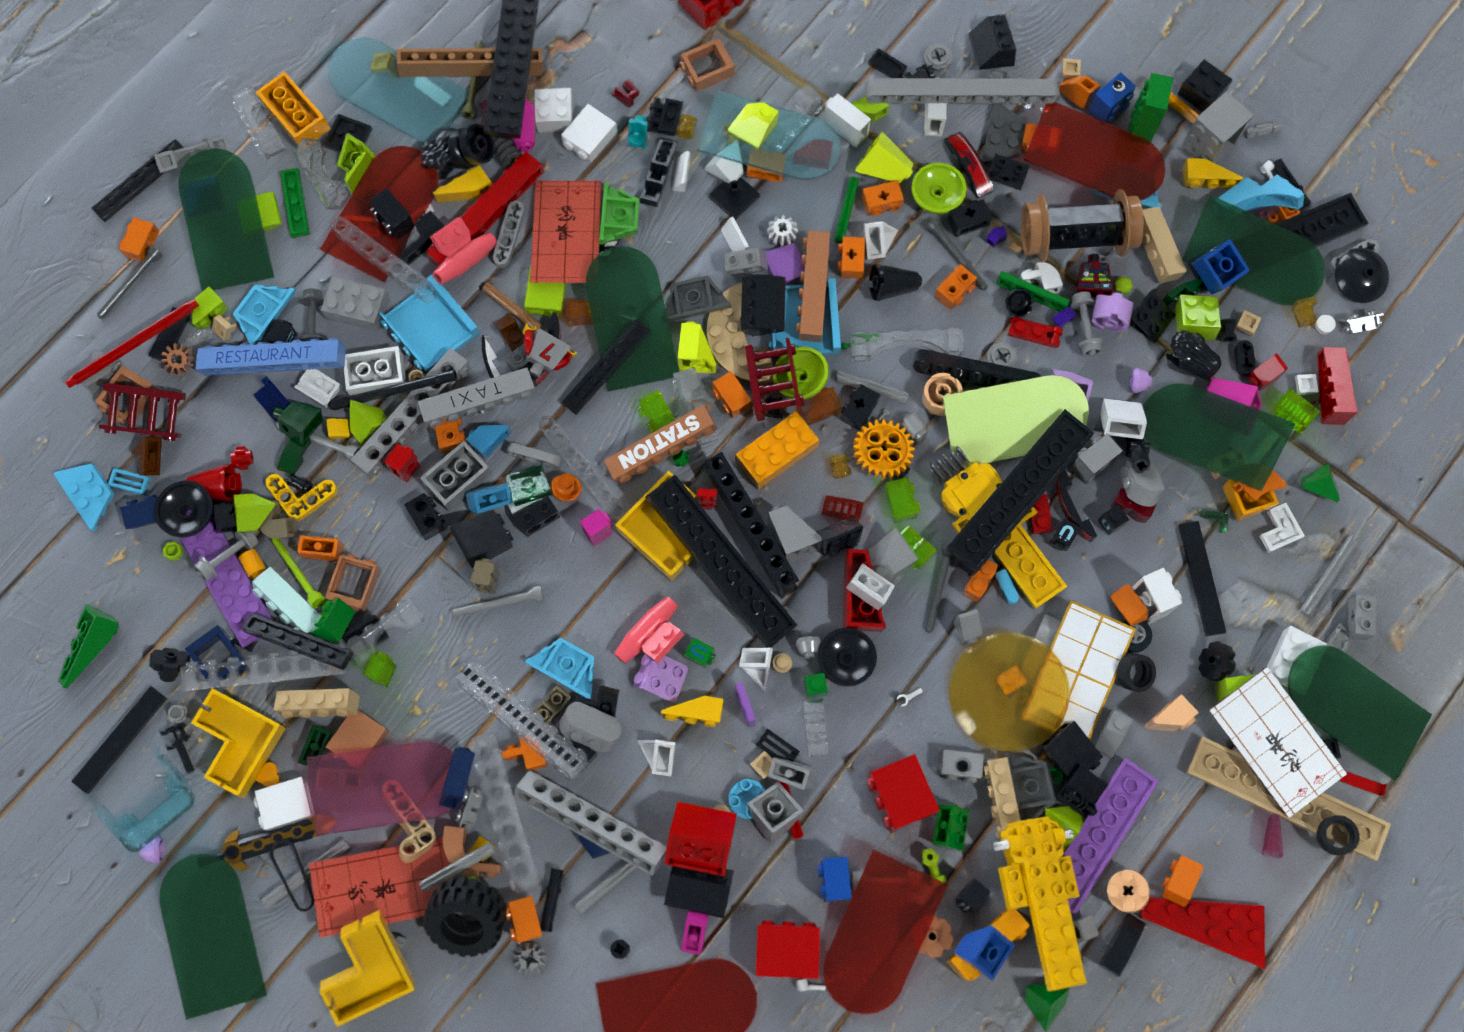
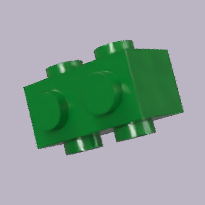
M939 804L940 811L936 817L932 845L963 851L969 811L953 805Z

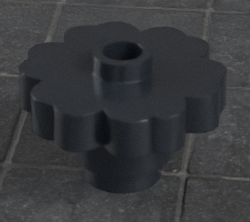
M1220 641L1211 642L1208 645V649L1204 648L1201 651V655L1198 658L1201 664L1198 669L1203 677L1214 682L1221 681L1226 675H1230L1235 670L1236 663L1233 659L1236 654L1229 645Z
M163 648V650H154L150 653L149 666L154 671H158L160 680L173 682L178 677L179 672L185 673L190 669L191 657L186 652L178 651L175 648Z

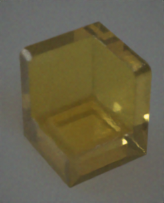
M1315 296L1297 300L1291 307L1298 327L1316 323L1317 319L1312 309L1317 304Z

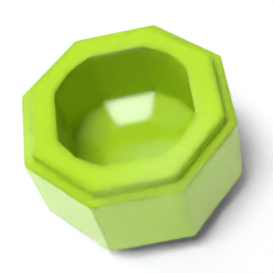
M1126 276L1118 277L1113 285L1115 293L1128 295L1133 287L1132 280Z
M175 541L168 542L163 548V556L170 561L179 560L184 554L183 547Z

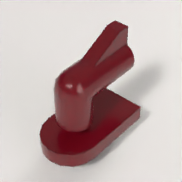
M631 79L622 84V87L629 92L628 94L618 86L615 87V91L612 93V96L629 108L634 105L633 100L640 94Z

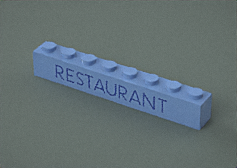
M329 338L322 341L311 339L306 342L294 340L290 343L276 341L274 344L259 342L257 345L242 343L240 346L228 344L223 345V347L205 346V348L197 349L196 370L204 376L344 368L346 346L337 338Z

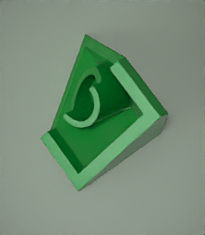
M1329 463L1302 478V488L1337 503L1339 502V492Z
M1027 984L1025 1002L1046 1032L1066 1004L1069 987L1047 991L1046 985Z

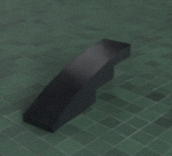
M660 137L650 162V169L645 179L640 203L658 206L678 141Z

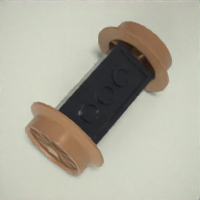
M1122 189L1117 190L1115 193L1113 204L1048 209L1045 197L1040 194L1035 202L1024 203L1022 207L1021 238L1024 253L1027 256L1037 255L1041 262L1046 261L1049 250L1115 246L1117 254L1120 257H1124L1128 249L1139 248L1143 238L1144 219L1141 201L1138 196H1126Z

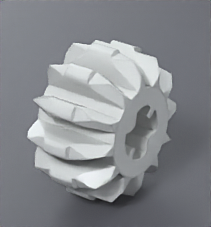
M784 215L781 219L776 216L774 221L769 222V227L767 228L769 240H774V245L780 243L781 247L784 246V243L787 245L791 244V241L796 240V235L798 234L796 222H792L791 217L786 220Z

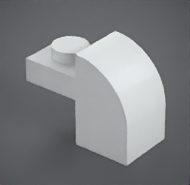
M1038 262L1034 270H1025L1019 277V279L1031 284L1038 283L1040 288L1054 294L1060 293L1063 286L1057 269L1044 262Z

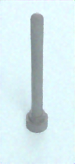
M315 434L309 437L312 442L344 453V456L349 460L360 450L358 446H344Z
M538 585L534 586L533 589H529V592L452 609L451 614L459 616L529 599L536 602L544 600L542 587Z

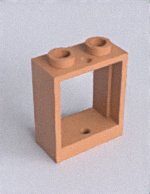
M720 38L681 54V62L679 63L683 73H687V80L691 87L694 86L696 92L735 75V65ZM714 52L722 67L698 78L690 62Z
M124 366L119 368L109 382L122 385L127 379L138 387L157 389L152 383ZM103 390L95 402L100 406L99 410L108 415L110 395L109 391ZM141 395L140 399H138L136 419L150 402L148 396ZM129 408L124 414L117 410V422L122 425L128 422Z
M340 554L325 599L331 601L339 597L352 609L366 613L381 571L376 565L377 562L370 559H365V561L358 560V557L352 554H347V556ZM347 565L371 571L361 600L337 594Z

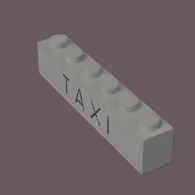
M523 368L417 402L425 428H436L441 423L447 421L450 423L455 422L460 417L466 415L471 417L482 410L490 411L501 404L509 405L514 400L520 398L522 400L528 399L535 394V387L528 368Z

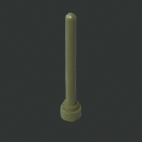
M478 41L475 48H483V43ZM471 76L467 103L462 108V116L466 119L476 118L477 109L475 108L474 101L478 76Z

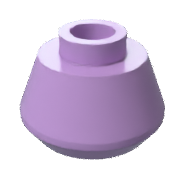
M1140 368L1133 369L1130 376V390L1133 393L1147 390V387L1151 386L1152 377L1145 370Z
M159 836L146 840L140 846V856L145 861L153 864H159L163 861L165 843Z

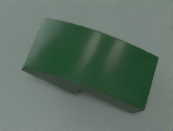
M1202 279L1188 281L1177 286L1167 293L1163 302L1168 306L1172 302L1177 303L1180 295H1197L1202 290L1200 288L1203 283Z
M290 438L282 452L277 469L295 475L304 462L302 456L311 444L310 438L303 445Z

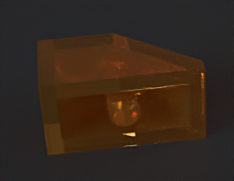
M585 299L565 301L569 327L606 323L604 304Z
M825 387L815 395L805 420L808 426L840 413L842 405L833 387L829 389Z

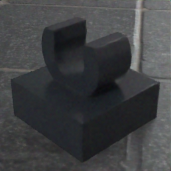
M772 396L766 397L765 402L770 403L775 401H781L784 399H782L781 397L779 399L772 398ZM784 408L769 410L764 415L765 417L782 419Z

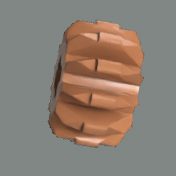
M176 343L173 344L174 350L167 346L166 349L169 351V354L162 352V355L166 356L167 359H161V363L168 362L164 369L167 370L172 367L170 370L172 375L176 369L177 374L182 375V368L188 373L189 370L185 366L193 367V364L188 362V360H193L194 356H187L191 353V350L188 349L183 352L185 349L183 344L179 350ZM175 355L178 357L182 356L183 359H180L182 361L180 364L177 362L173 363Z

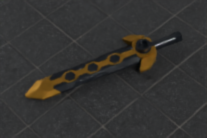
M321 814L239 841L240 830L233 831L224 841L225 845L222 847V852L198 858L199 867L203 868L206 865L224 860L227 864H230L229 867L239 871L247 870L249 867L241 860L270 852L272 846L279 840H289L294 844L325 835L337 823V819ZM283 842V843H279V844L275 847V849H278V848H281V847H284V846H287V845H290V844L284 843V842Z

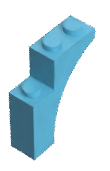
M1279 175L1274 176L1262 186L1246 177L1214 200V213L1225 222H1228L1235 216L1258 207L1282 206L1299 210L1303 207L1304 193Z

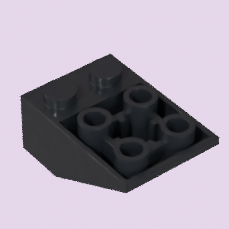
M850 517L816 531L823 540L821 551L824 557L828 555L833 557L839 554L842 549H853L858 546L863 525Z

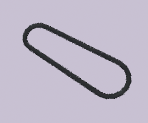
M284 839L279 840L271 848V859L297 910L302 912L308 911L313 907L315 900L297 849L293 842ZM279 843H288L294 850L311 897V904L308 908L303 909L298 906L274 858L273 852Z

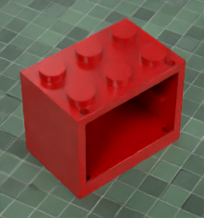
M678 0L681 7L704 30L713 27L719 19L729 15L732 9L736 6L739 7L744 2V0Z
M915 754L872 771L868 775V780L866 781L870 792L874 791L876 799H874L878 811L882 810L884 818H882L886 830L890 829L891 833L931 817L940 811Z
M677 801L669 831L664 864L725 876L737 813Z
M762 920V924L757 925L755 976L819 979L820 927H816V923L803 922V926H795V922L783 921L782 925H774V921Z

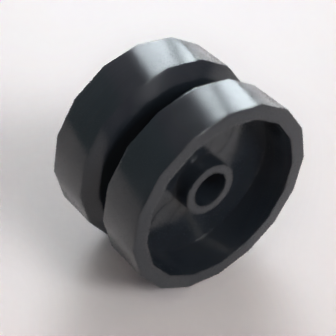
M473 124L454 130L449 135L448 151L451 159L457 166L468 169L488 163L493 158L494 142L491 135H484V126Z

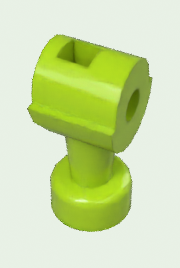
M931 848L925 849L921 853L922 861L920 862L928 867L933 877L930 880L932 888L946 883L945 875H940L938 869L939 855Z

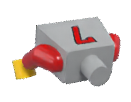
M526 323L523 329L524 351L527 355L526 360L533 364L529 371L531 375L539 378L543 370L546 372L558 371L567 366L577 354L576 351L572 353L569 350L571 346L540 328L535 332L537 327L534 326L533 329H530L528 323Z

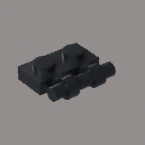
M654 97L649 108L650 115L646 119V122H648L647 131L652 132L653 128L658 126V133L676 136L683 109V101L666 98L665 103L660 104L661 99ZM658 112H662L661 118H656Z

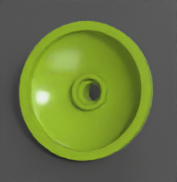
M931 163L922 167L915 174L911 190L914 200L922 209L935 214H944L958 208L962 204L967 186L963 175L955 167L946 163Z
M796 347V355H793L799 395L803 394L805 400L817 395L824 388L829 377V367L826 359L819 351L810 347ZM788 354L782 355L777 360L775 366L789 364ZM791 371L774 374V383L792 381ZM794 388L779 391L789 399L795 398Z

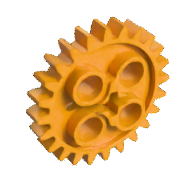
M876 419L874 425L868 422L867 428L862 426L861 432H857V438L853 441L856 445H853L852 448L853 451L857 452L854 453L853 457L859 458L856 464H863L861 470L868 469L867 475L873 472L874 478H877L878 474H881L884 480L888 474L889 478L892 479L893 473L899 476L900 470L905 472L906 466H910V460L914 457L911 453L915 450V448L910 446L913 445L914 441L908 440L911 434H904L906 428L899 429L900 423L893 426V420L886 424L885 419H883L882 423L879 424ZM874 437L878 442H872L870 438ZM889 438H894L897 443L890 442ZM870 455L877 456L878 460L871 459ZM894 455L898 460L892 461L889 456Z

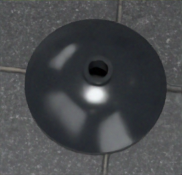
M1365 248L1353 249L1344 254L1338 261L1335 269V281L1339 291L1348 300L1361 304L1369 303L1380 298L1386 291L1389 283V270L1383 258L1376 252Z
M179 481L166 487L156 500L154 508L156 522L164 532L171 536L179 538L191 537L201 532L210 522L214 509L213 500L210 493L196 482ZM188 510H191V513L189 515H186V512Z
M840 628L832 631L823 639L818 650V664L821 672L825 674L829 681L839 686L851 687L863 683L871 676L877 663V652L872 640L865 633L854 628ZM843 657H849L850 662L845 663Z

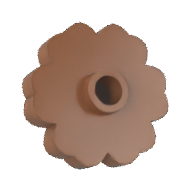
M935 914L924 916L922 923H915L912 931V936L916 939L914 947L918 949L920 954L928 953L930 958L943 956L944 950H950L954 941V936L950 934L952 926L945 918L938 920ZM931 932L936 934V940L929 938Z

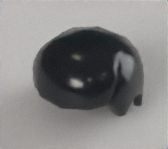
M1022 288L1013 289L1006 296L1005 307L1009 314L1017 318L1026 317L1032 312L1034 300L1029 291Z

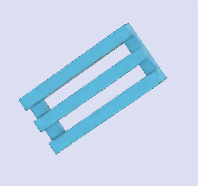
M113 468L108 485L111 488L146 496L145 491L148 489V483L151 482L152 478ZM116 474H121L144 481L143 483L116 477ZM114 481H118V482L130 484V485H133V486L141 487V489H136V488H132V487H128V486L116 484V483H113V482H114Z

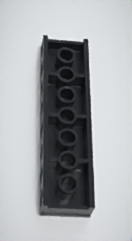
M720 452L709 459H705V471L717 489V492L781 599L796 591L798 587L795 583L799 582L798 577L724 454Z

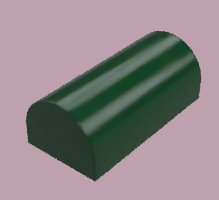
M312 725L298 763L317 769L332 731Z

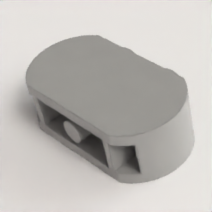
M1129 458L1126 465L1120 471V477L1122 478L1127 497L1143 506L1150 507L1156 505L1160 494L1164 490L1157 467L1150 462L1149 470L1137 473L1132 467L1131 459Z
M581 702L570 704L559 722L560 731L565 737L601 753L610 751L622 732L621 724L617 718Z

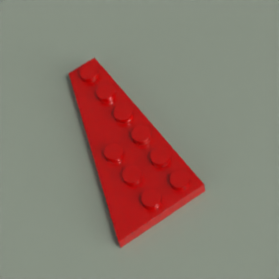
M1150 897L1147 905L1140 911L1141 919L1265 969V906L1190 900L1183 907L1166 898Z

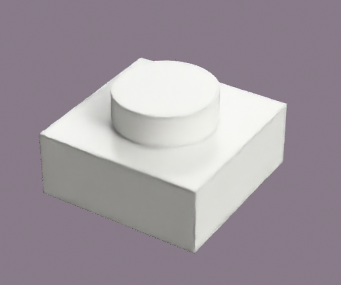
M1316 374L1297 375L1295 377L1297 395L1318 393Z

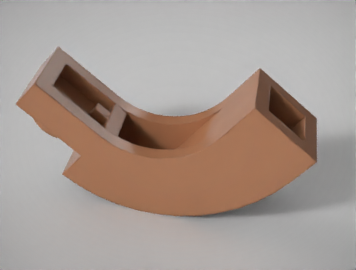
M444 826L443 847L450 864L468 855L466 850L468 830L466 828ZM477 862L460 873L467 877L476 875L479 880H481L482 872L485 877L496 878V874H502L503 866Z

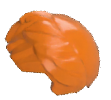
M570 473L556 476L550 484L553 495L562 502L574 501L582 490L581 482Z

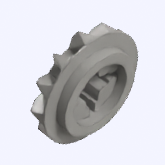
M933 44L926 49L924 61L928 66L933 65L932 68L935 71L937 69L944 70V68L949 67L952 61V52L943 44ZM935 53L936 55H938V57H941L940 61H938V59H934Z
M996 343L988 350L987 359L989 363L1013 367L1017 361V353L1007 343ZM999 354L1001 356L1007 355L1004 359L1005 362H1003V360H997Z
M526 943L520 946L514 955V965L517 971L524 976L538 975L544 970L547 963L545 950L536 943ZM533 950V958L539 962L531 963L527 969V961L522 956H529Z

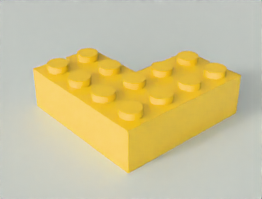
M668 470L615 524V527L629 543L666 577L673 581L684 570L683 564L688 566L694 558L645 498L650 492L673 476ZM687 488V490L692 494V496L697 501V496L689 488Z
M212 688L203 702L204 705L212 708L209 712L200 707L191 724L225 742L203 778L245 799L255 782L256 776L267 762L286 727Z
M381 910L363 917L362 923L357 920L341 928L340 938L354 966L322 980L319 992L326 1006L329 1007V1012L337 1027L415 990V979Z

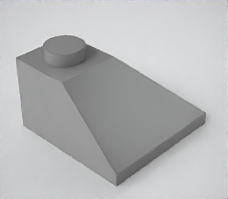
M897 528L892 530L869 550L872 570L889 582L893 581L919 560Z
M779 782L747 803L758 829L770 844L784 835L804 813L803 809Z

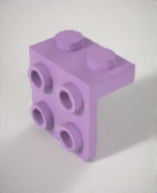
M645 654L641 660L640 670L634 677L633 688L639 691H648L670 702H676L688 672V667L667 656H664L657 664Z

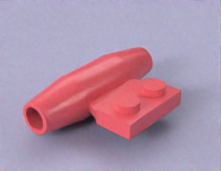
M461 217L455 218L430 236V239L438 251L447 256L433 272L434 279L442 285L464 274L483 260L496 246L497 240L494 235L488 232L471 240L470 231Z
M666 596L649 609L625 635L614 652L615 656L626 664L643 651L658 664L684 636L680 629L669 622L678 605L670 597Z

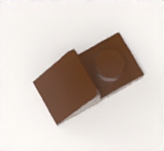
M510 313L494 322L512 352L524 343V334Z
M143 437L131 454L140 456L139 475H160L162 437Z

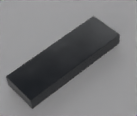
M172 307L170 313H171L172 311H174L175 309H177V308ZM188 314L158 334L148 354L150 358L158 361L167 359L166 356L162 355V352L169 354V351L166 349L167 346L174 350L173 344L178 343L191 314Z

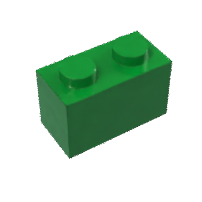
M339 597L331 601L328 600L323 604L321 614L314 620V627L311 633L322 640L333 644L341 640L356 611Z

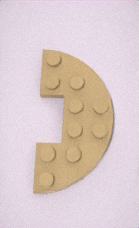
M742 282L723 293L732 308L709 314L707 340L713 357L719 366L721 365L728 373L732 371L737 379L750 382L745 351L747 341L744 332L741 331ZM768 347L755 349L754 351H768ZM771 358L759 360L760 362H756L757 368L760 369L773 367ZM773 375L763 376L762 379H759V383L761 385L773 384Z

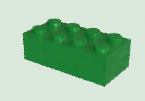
M1151 73L1149 79H1145L1143 89L1140 90L1139 97L1136 99L1135 105L1131 110L1130 118L1132 120L1127 129V134H1129L1128 141L1150 145L1167 111L1173 77Z

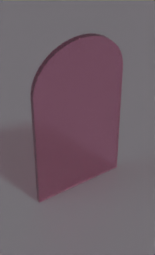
M418 742L307 757L316 836L433 819L447 814L452 809L440 806L439 801L454 752L438 743Z

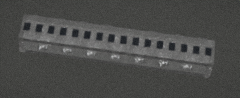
M472 661L456 676L460 688L571 783L588 766L587 754L579 748L577 750L572 746L573 743L568 737L559 735L558 730L552 724H546L544 718L538 712L533 713L524 700L519 701L511 689H505L500 680L495 676L491 677L487 674L488 671L481 664L477 665Z

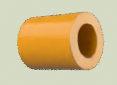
M256 549L248 550L238 558L249 579H255L267 570Z

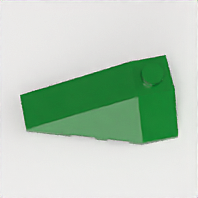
M86 604L76 626L77 629H80L78 636L75 640L72 639L70 644L71 656H67L58 680L63 688L67 689L110 642L112 636L117 633L119 626L118 621L114 617Z

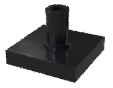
M742 177L730 183L723 181L709 194V198L735 220L760 197V193Z

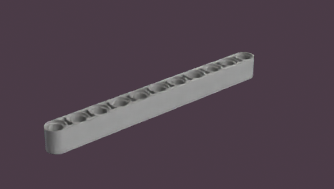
M872 78L865 82L866 98L870 103H1055L1060 100L1059 86L1056 79Z

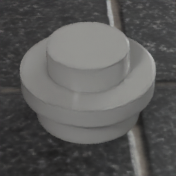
M174 704L168 710V718L173 723H182L188 717V709L183 704Z

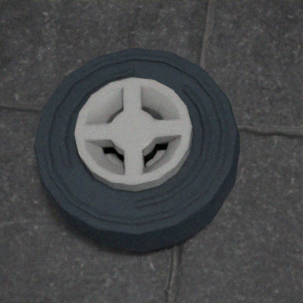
M1126 620L1122 622L1126 625H1129ZM1145 621L1131 626L1136 631L1128 647V652H1141L1151 644L1152 630Z

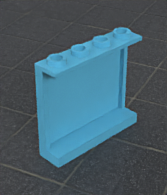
M433 274L427 277L429 283L387 314L379 313L382 318L380 323L383 327L393 332L391 334L393 339L397 343L401 342L403 344V351L408 357L412 355L415 359L413 362L419 370L423 368L426 373L436 365L450 348L458 351L480 334L474 322L448 291L434 279Z
M829 278L826 283L821 342L799 341L800 334H796L797 322L801 323V317L797 316L798 305H802V299H799V289L803 288V285H787L785 288V330L772 333V340L769 341V350L787 347L785 338L789 337L791 344H795V348L810 347L819 351L822 355L840 354L841 341L835 278Z

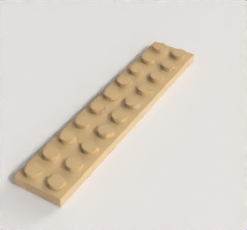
M1203 736L1199 739L1186 774L1314 834H1316L1319 823L1325 818L1336 815L1345 816L1357 825L1360 833L1359 843L1353 852L1374 862L1378 861L1391 826L1390 823L1324 792L1289 818L1242 754ZM1334 823L1328 827L1326 836L1329 841L1342 847L1348 844L1349 833L1342 824Z

